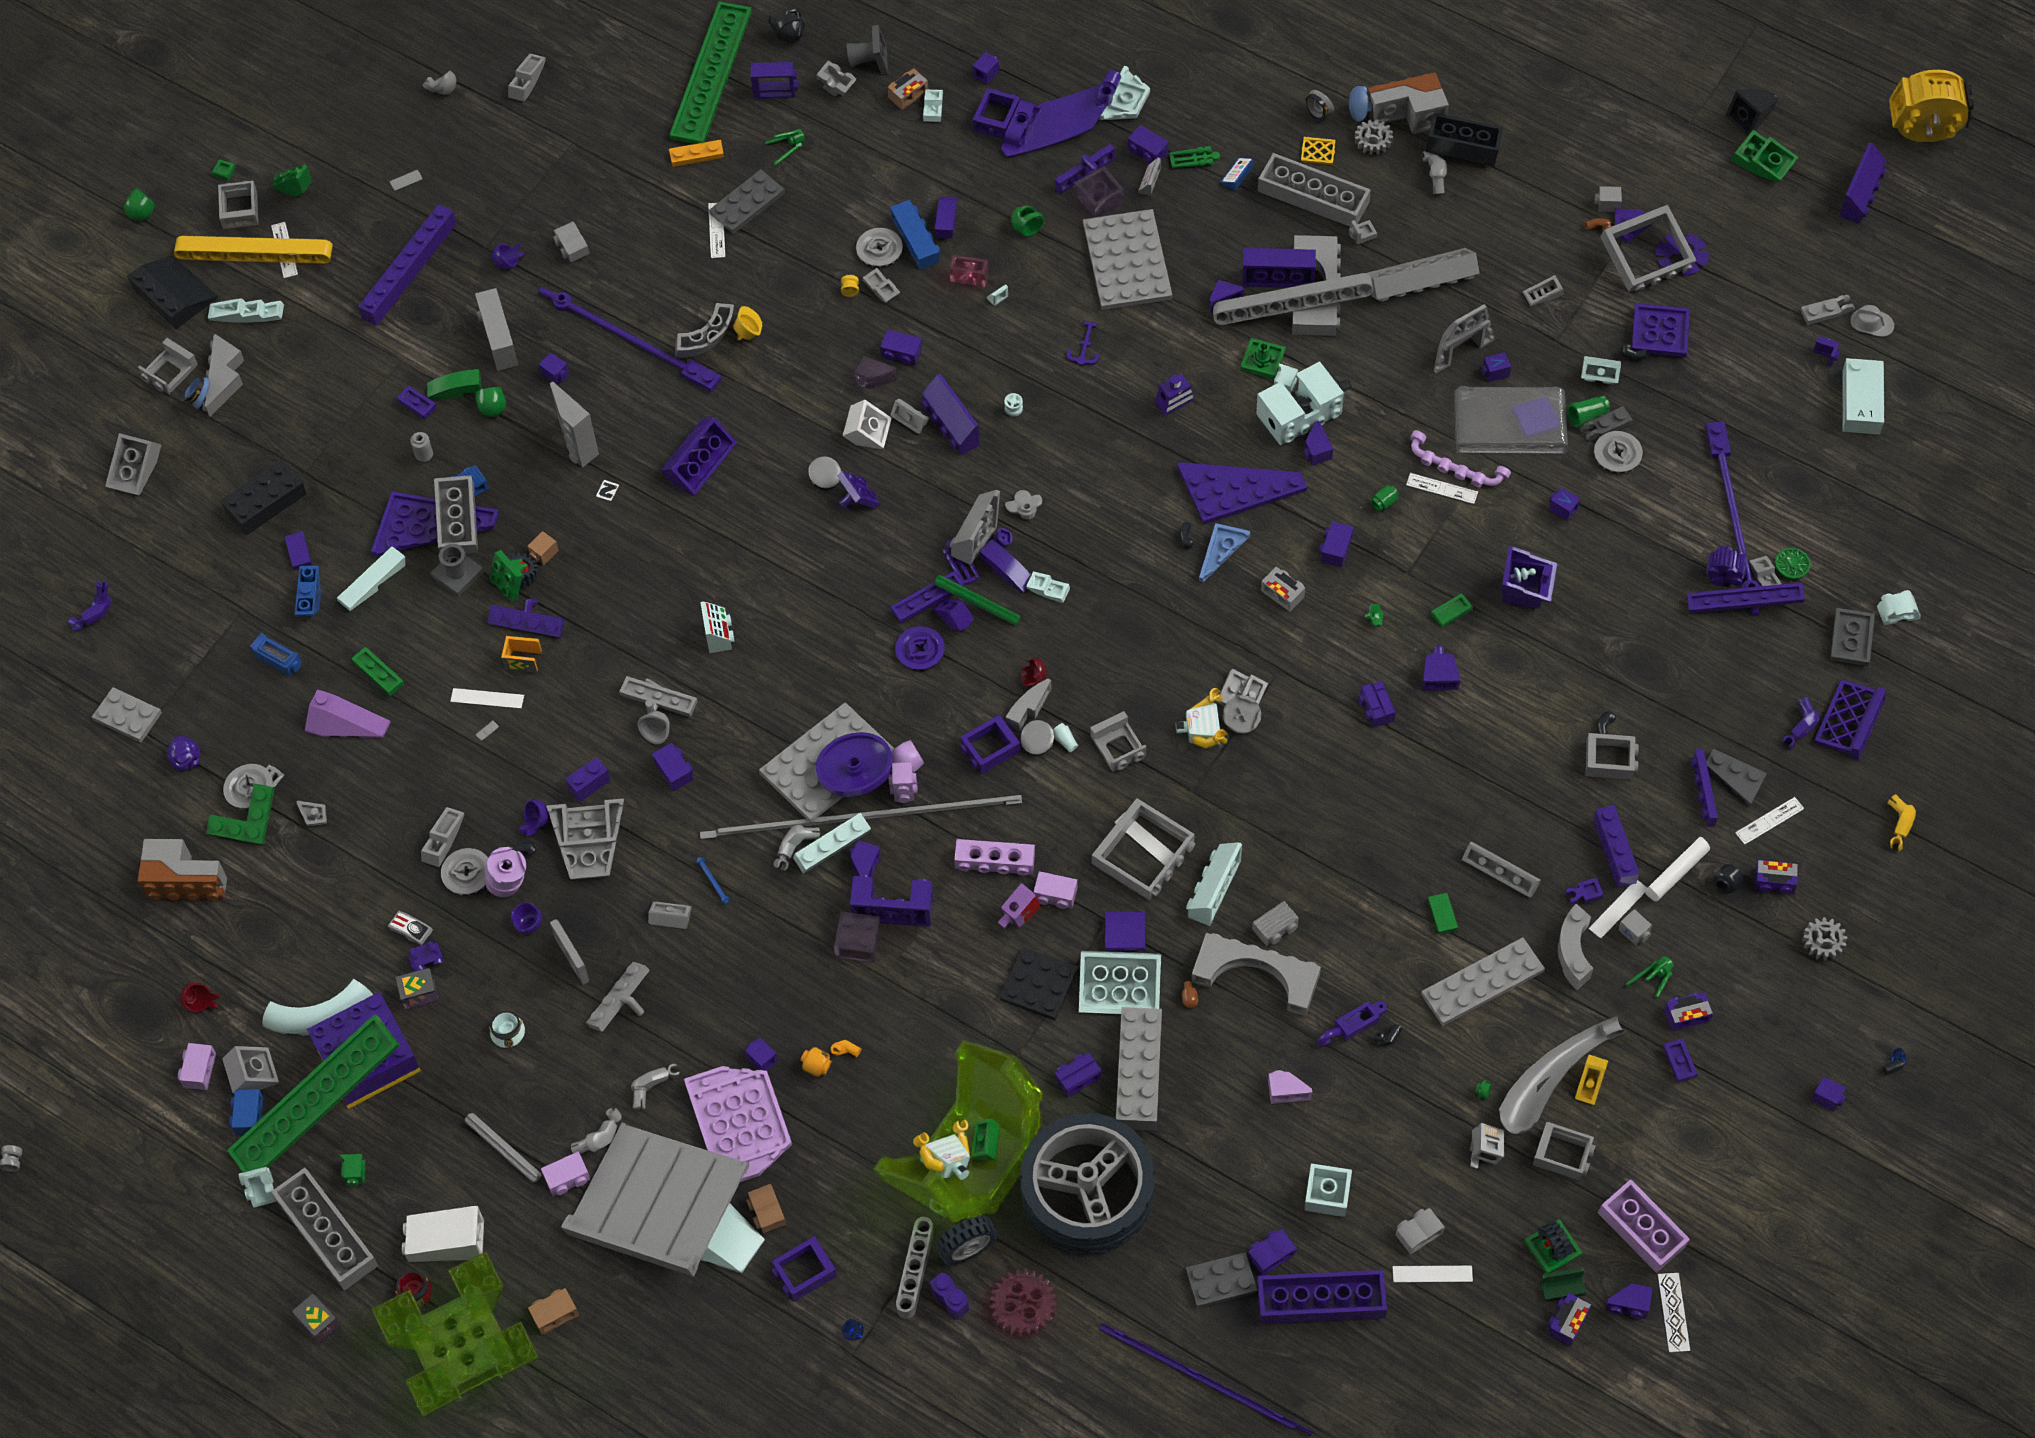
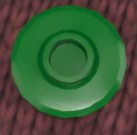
M1786 548L1780 551L1775 560V567L1778 573L1791 580L1805 577L1811 565L1807 554L1796 548Z

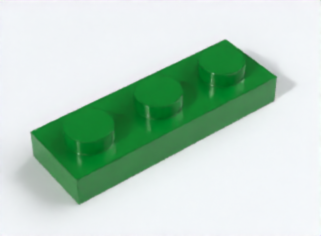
M367 647L351 658L352 662L389 696L404 685L403 680Z

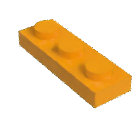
M721 140L669 149L672 167L724 158Z

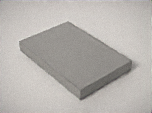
M556 919L551 921L550 924L555 940L582 985L588 983L589 978L583 961L559 921Z

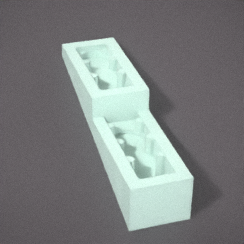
M394 547L389 548L337 597V601L351 611L376 593L381 583L405 567V556Z

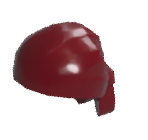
M191 982L182 988L180 1002L186 1010L200 1012L207 1007L218 1009V1004L214 1000L220 999L221 996L220 994L211 993L210 989L202 983Z

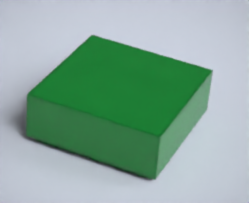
M219 159L211 172L212 176L229 181L236 166L233 163Z

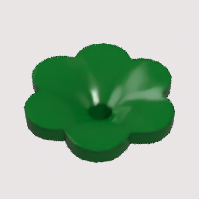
M1371 604L1369 612L1365 614L1366 620H1371L1373 626L1382 625L1383 612L1380 610L1379 604Z

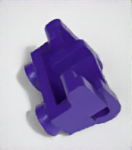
M433 941L412 948L407 953L414 972L425 969L424 965L429 963L435 966L444 962L438 943H433Z

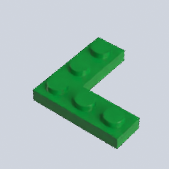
M254 783L247 821L210 814L206 834L264 844L275 787Z

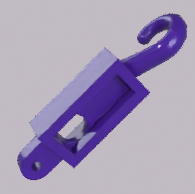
M1368 1001L1335 1021V1028L1324 1032L1319 1037L1318 1045L1321 1047L1331 1043V1037L1341 1035L1347 1041L1377 1024L1380 1016L1386 1012V1003L1378 1001L1371 1005ZM1366 1012L1370 1018L1363 1021L1360 1019V1015Z

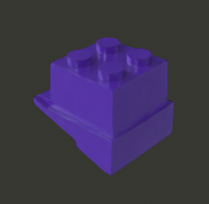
M1509 546L1501 594H1503L1502 603L1540 609L1542 601L1551 604L1557 563ZM1515 567L1520 572L1522 568H1525L1526 571L1533 568L1536 571L1535 575H1528L1526 580L1521 577L1520 583H1517L1515 578H1510V575L1514 574Z

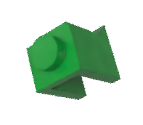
M339 1155L342 1160L341 1177L346 1182V1185L356 1187L358 1184H365L366 1161L362 1160L363 1155Z

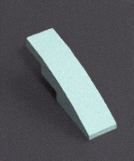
M242 298L210 304L208 319L210 321L244 323L281 320L284 304L281 301L264 303L262 300L245 302Z

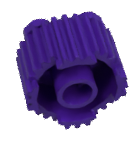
M1719 546L1718 550L1709 553L1706 575L1712 579V584L1721 586L1723 583H1731L1735 586L1741 585L1745 576L1746 553H1737V551H1733L1732 547Z

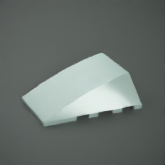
M729 1203L700 1261L711 1262L716 1266L742 1273L765 1239Z

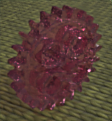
M1017 1269L1015 1276L1008 1272V1279L1002 1276V1284L995 1283L997 1290H991V1294L994 1297L990 1298V1303L993 1304L990 1306V1311L994 1312L992 1317L993 1319L999 1318L997 1325L1004 1324L1003 1331L1011 1328V1335L1015 1331H1019L1020 1337H1022L1023 1331H1026L1028 1336L1031 1335V1330L1038 1334L1039 1326L1045 1330V1322H1052L1050 1316H1055V1310L1053 1309L1057 1308V1303L1054 1302L1057 1300V1295L1052 1294L1054 1287H1048L1050 1281L1046 1280L1043 1282L1042 1274L1037 1278L1036 1271L1028 1275L1027 1269H1025L1024 1274H1020V1271ZM1015 1287L1022 1288V1291L1020 1293H1014L1012 1289ZM1040 1294L1042 1297L1039 1300H1034L1032 1295ZM1024 1300L1027 1301V1303L1020 1305V1303H1022ZM1007 1306H1013L1015 1307V1310L1012 1312H1007L1005 1308ZM1028 1312L1035 1314L1031 1319L1026 1318L1024 1315Z

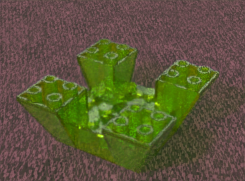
M487 1252L448 1270L460 1297L422 1315L410 1290L372 1308L388 1345L416 1351L425 1369L405 1380L423 1417L462 1398V1393L499 1375L501 1378L539 1359L522 1322L501 1331L492 1313L504 1286ZM456 1325L453 1330H448L450 1326ZM484 1333L482 1337L475 1338L477 1334ZM459 1343H465L464 1346L457 1348ZM446 1352L443 1357H437L440 1353ZM474 1360L471 1365H465L467 1361Z

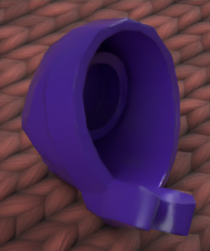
M499 244L492 251V260L501 270H508L516 266L518 258L524 257L526 253L518 252L521 248L520 244H516L513 248L506 244Z
M538 799L527 801L524 808L526 825L519 827L520 834L526 833V836H531L549 822L550 815L544 802Z

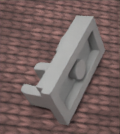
M901 399L895 400L890 416L918 434L921 433L923 426L929 420L928 416L915 410Z

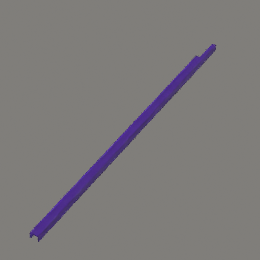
M1104 1323L1099 1328L1104 1333L1290 1429L1295 1427L1310 1436L1313 1435V1431Z

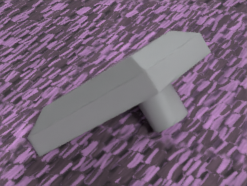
M297 801L307 826L327 824L325 805Z

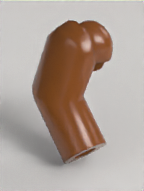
M1595 218L1584 222L1587 231L1602 226L1603 231L1612 227L1609 219Z

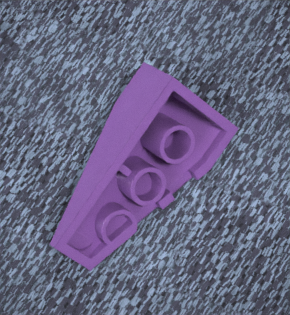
M317 689L309 705L305 732L322 738H329V736H340L341 738H347V736L383 738L391 722L336 695Z

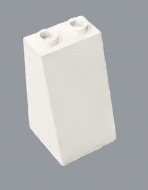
M478 1206L407 1216V1223L403 1224V1235H406V1241L402 1243V1254L406 1256L408 1262L482 1260L484 1219Z

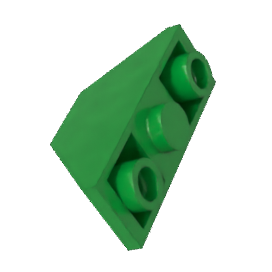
M303 164L295 166L291 170L287 169L283 173L279 172L273 180L275 182L271 187L292 197L302 195L312 182L308 167Z

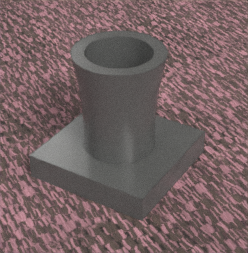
M879 25L872 26V42L847 43V54L851 67L876 60L881 75L888 74L887 45Z
M448 544L440 550L439 560L441 563L430 574L433 579L459 597L484 570L483 567L465 555V551L460 545Z

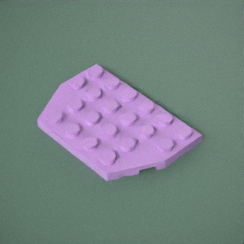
M721 1066L684 1079L707 1150L749 1163L750 1166L740 1182L760 1176L792 1145L767 1071H752L744 1068L739 1070Z

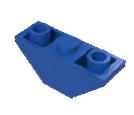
M299 566L295 616H315L320 608L321 598L319 566Z

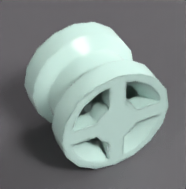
M1011 393L1005 397V412L1009 416H1018L1023 411V400L1019 394Z

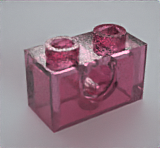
M953 254L949 268L950 281L985 287L989 274L988 260Z

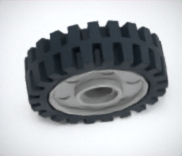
M979 1215L975 1218H969L968 1221L964 1220L961 1224L954 1225V1228L948 1229V1232L943 1233L942 1237L938 1239L935 1247L946 1265H954L955 1263L957 1265L962 1261L963 1263L968 1261L969 1258H974L977 1254L980 1255L983 1250H987L988 1246H991L994 1243L993 1241H996L998 1233L988 1216Z

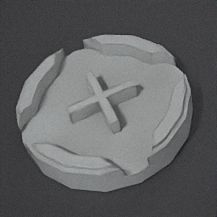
M1239 695L1226 703L1222 716L1224 723L1230 730L1235 733L1244 734L1251 732L1258 726L1261 720V710L1253 698Z

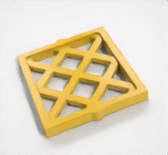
M1304 137L1301 162L1333 165L1335 140ZM1306 142L1310 144L1307 148L1305 147ZM1320 143L1323 147L1318 149L1315 145ZM1331 144L1333 145L1332 150L1328 148V146ZM1312 147L1316 150L1313 153L1309 151ZM1326 149L1328 152L1323 154L1321 151ZM1304 152H1307L1309 156L1304 158ZM1317 153L1321 155L1318 159L1314 156ZM1329 154H1331V155H1332L1331 160H1329L1326 156H1328Z

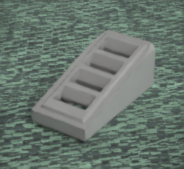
M1554 275L1524 290L1523 294L1529 305L1533 307L1564 295V291ZM1540 291L1542 296L1539 297L1537 292ZM1532 293H1533L1534 296L1536 297V299H1534V300H1533L1532 297L1530 296V294H1532Z

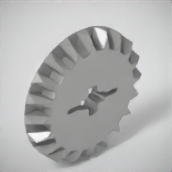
M874 228L866 231L859 237L856 244L857 255L861 261H864L866 265L870 264L872 267L879 266L880 268L883 265L894 264L895 260L899 259L900 254H902L903 248L898 234L887 228ZM877 246H880L882 250L879 251L877 249Z
M1612 431L1605 433L1597 440L1594 454L1598 465H1602L1604 469H1608L1610 472L1615 471L1619 474L1620 472L1626 473L1628 470L1633 471L1642 459L1643 450L1639 441L1631 434L1622 431ZM1615 448L1618 452H1622L1621 457L1618 454H1614Z
M246 764L233 770L226 778L223 787V793L228 803L235 808L249 809L254 783L272 787L273 780L270 772L258 764ZM250 783L252 787H250V790L248 792L246 788Z
M472 848L453 852L445 859L441 868L443 884L453 893L460 895H470V893H477L478 890L484 889L488 857L483 852ZM465 869H469V876L464 875Z

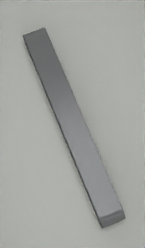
M1361 273L1219 301L1213 306L1214 321L1219 325H1225L1367 297L1373 292L1372 279L1369 274Z

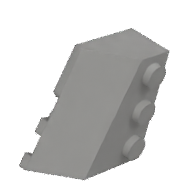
M994 490L978 496L957 536L950 543L952 557L970 565L997 528L1000 491Z

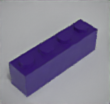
M1615 805L1596 809L1593 821L1617 887L1636 884L1639 870Z

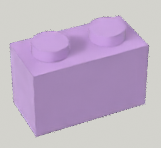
M1039 872L1033 893L1042 905L1051 904L1061 909H1072L1078 888L1077 879Z
M188 1043L187 1050L183 1052V1066L178 1071V1080L183 1088L207 1090L216 1052L211 1045Z
M579 1151L541 1168L552 1196L563 1195L568 1189L575 1186H583L588 1180H591Z

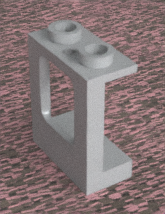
M166 338L162 342L165 350L146 369L141 366L138 369L143 381L152 383L160 392L164 391L170 394L198 364L194 354ZM167 362L181 370L168 385L165 381L154 375Z
M1124 711L1090 727V736L1112 772L1122 770L1128 764L1139 762L1146 756L1147 747L1146 745L1142 746L1128 724V716ZM1120 737H1126L1134 750L1114 759L1106 745Z

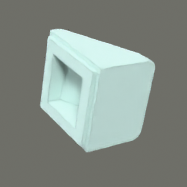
M1004 285L988 295L987 299L994 306L1008 297V286Z

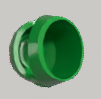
M135 188L124 203V212L133 221H144L151 216L156 204L141 190Z
M1029 205L1017 207L1011 215L1012 227L1024 236L1036 234L1042 228L1045 221L1043 215L1036 212V209Z
M501 387L485 388L475 392V400L482 415L497 417L504 411L506 398Z

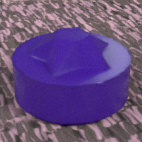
M1000 528L994 533V541L1004 548L1012 543L1013 536L1008 529Z

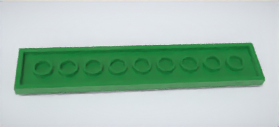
M718 2L671 129V140L692 144L704 143L706 141L752 13L751 7Z
M373 1015L227 1151L243 1173L262 1167L268 1168L389 1057L400 1044L378 1015Z

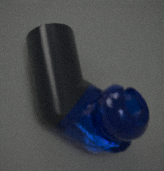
M1896 1048L1893 1051L1892 1062L1882 1066L1885 1075L1899 1071L1904 1067L1906 1060L1904 1049Z

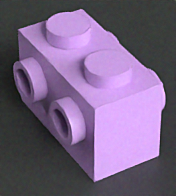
M912 762L892 763L889 786L890 795L894 794L895 802L907 803L914 801V793H918L916 773L912 772Z

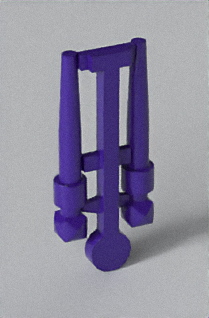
M952 540L947 541V548L943 550V554L964 585L980 579L973 562L971 565L968 564L975 575L971 578L963 563L964 561L957 558V561H954L955 559L950 553L952 549L950 548V543ZM956 565H960L964 575L967 578L966 580H963L960 571Z

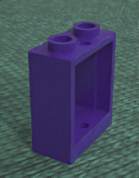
M793 62L751 63L753 98H795V91L798 90L797 69H793ZM789 77V81L760 82V78Z
M987 88L973 118V131L1004 139L1006 130L1020 102V97ZM989 102L1010 107L1004 122L983 117Z
M1000 715L960 737L962 753L965 756H969L971 765L975 770L978 769L981 774L1021 752L1020 742ZM996 730L1007 746L982 759L971 743Z
M815 1236L772 1261V1274L776 1280L780 1279L783 1286L781 1287L787 1297L791 1296L793 1301L800 1299L837 1277L836 1269ZM811 1250L823 1271L794 1288L782 1266Z

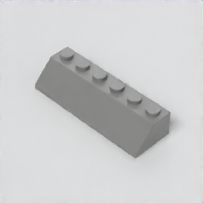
M1463 248L1366 274H1369L1372 279V297L1378 301H1385L1390 296H1405L1406 292L1409 291L1414 293L1421 292L1425 287L1436 288L1441 283L1447 282V284L1456 283L1457 279H1472L1474 275L1480 273L1476 253Z

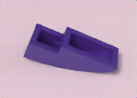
M957 197L939 198L935 225L936 238L954 237Z
M991 539L980 550V560L993 568L996 575L1021 593H1024L1027 590L1026 586L1031 574L1009 552Z

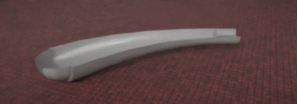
M1615 1016L1571 1037L1550 1050L1527 1069L1509 1090L1499 1108L1504 1128L1511 1133L1522 1134L1536 1126L1548 1099L1568 1070L1583 1056L1602 1043L1626 1032V1030L1620 1027L1618 1017ZM1550 1077L1537 1092V1085H1539L1546 1078Z

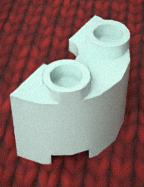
M1909 590L1895 595L1885 594L1881 597L1882 601L1877 605L1883 625L1895 624L1903 619H1907V621L1920 619V613L1914 596Z
M262 1167L239 1174L241 1185L246 1186L247 1201L251 1200L253 1208L277 1202L271 1193L274 1190L272 1184L274 1181L269 1168Z

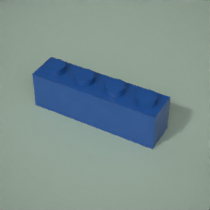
M907 200L890 207L891 218L919 269L921 270L939 263L940 248L937 244L933 243V236L930 231L927 232L924 219H920L918 216L919 211L916 205L913 206L911 201Z

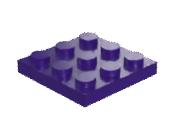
M1635 303L1632 350L1646 349L1648 354L1686 357L1690 308Z

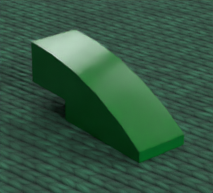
M479 369L451 373L428 382L427 398L430 400L463 398L464 393H475L481 390Z

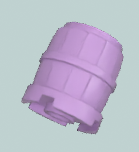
M500 847L491 853L486 864L485 883L487 889L493 895L509 897L518 891L526 871V860L522 853L516 852L510 847Z

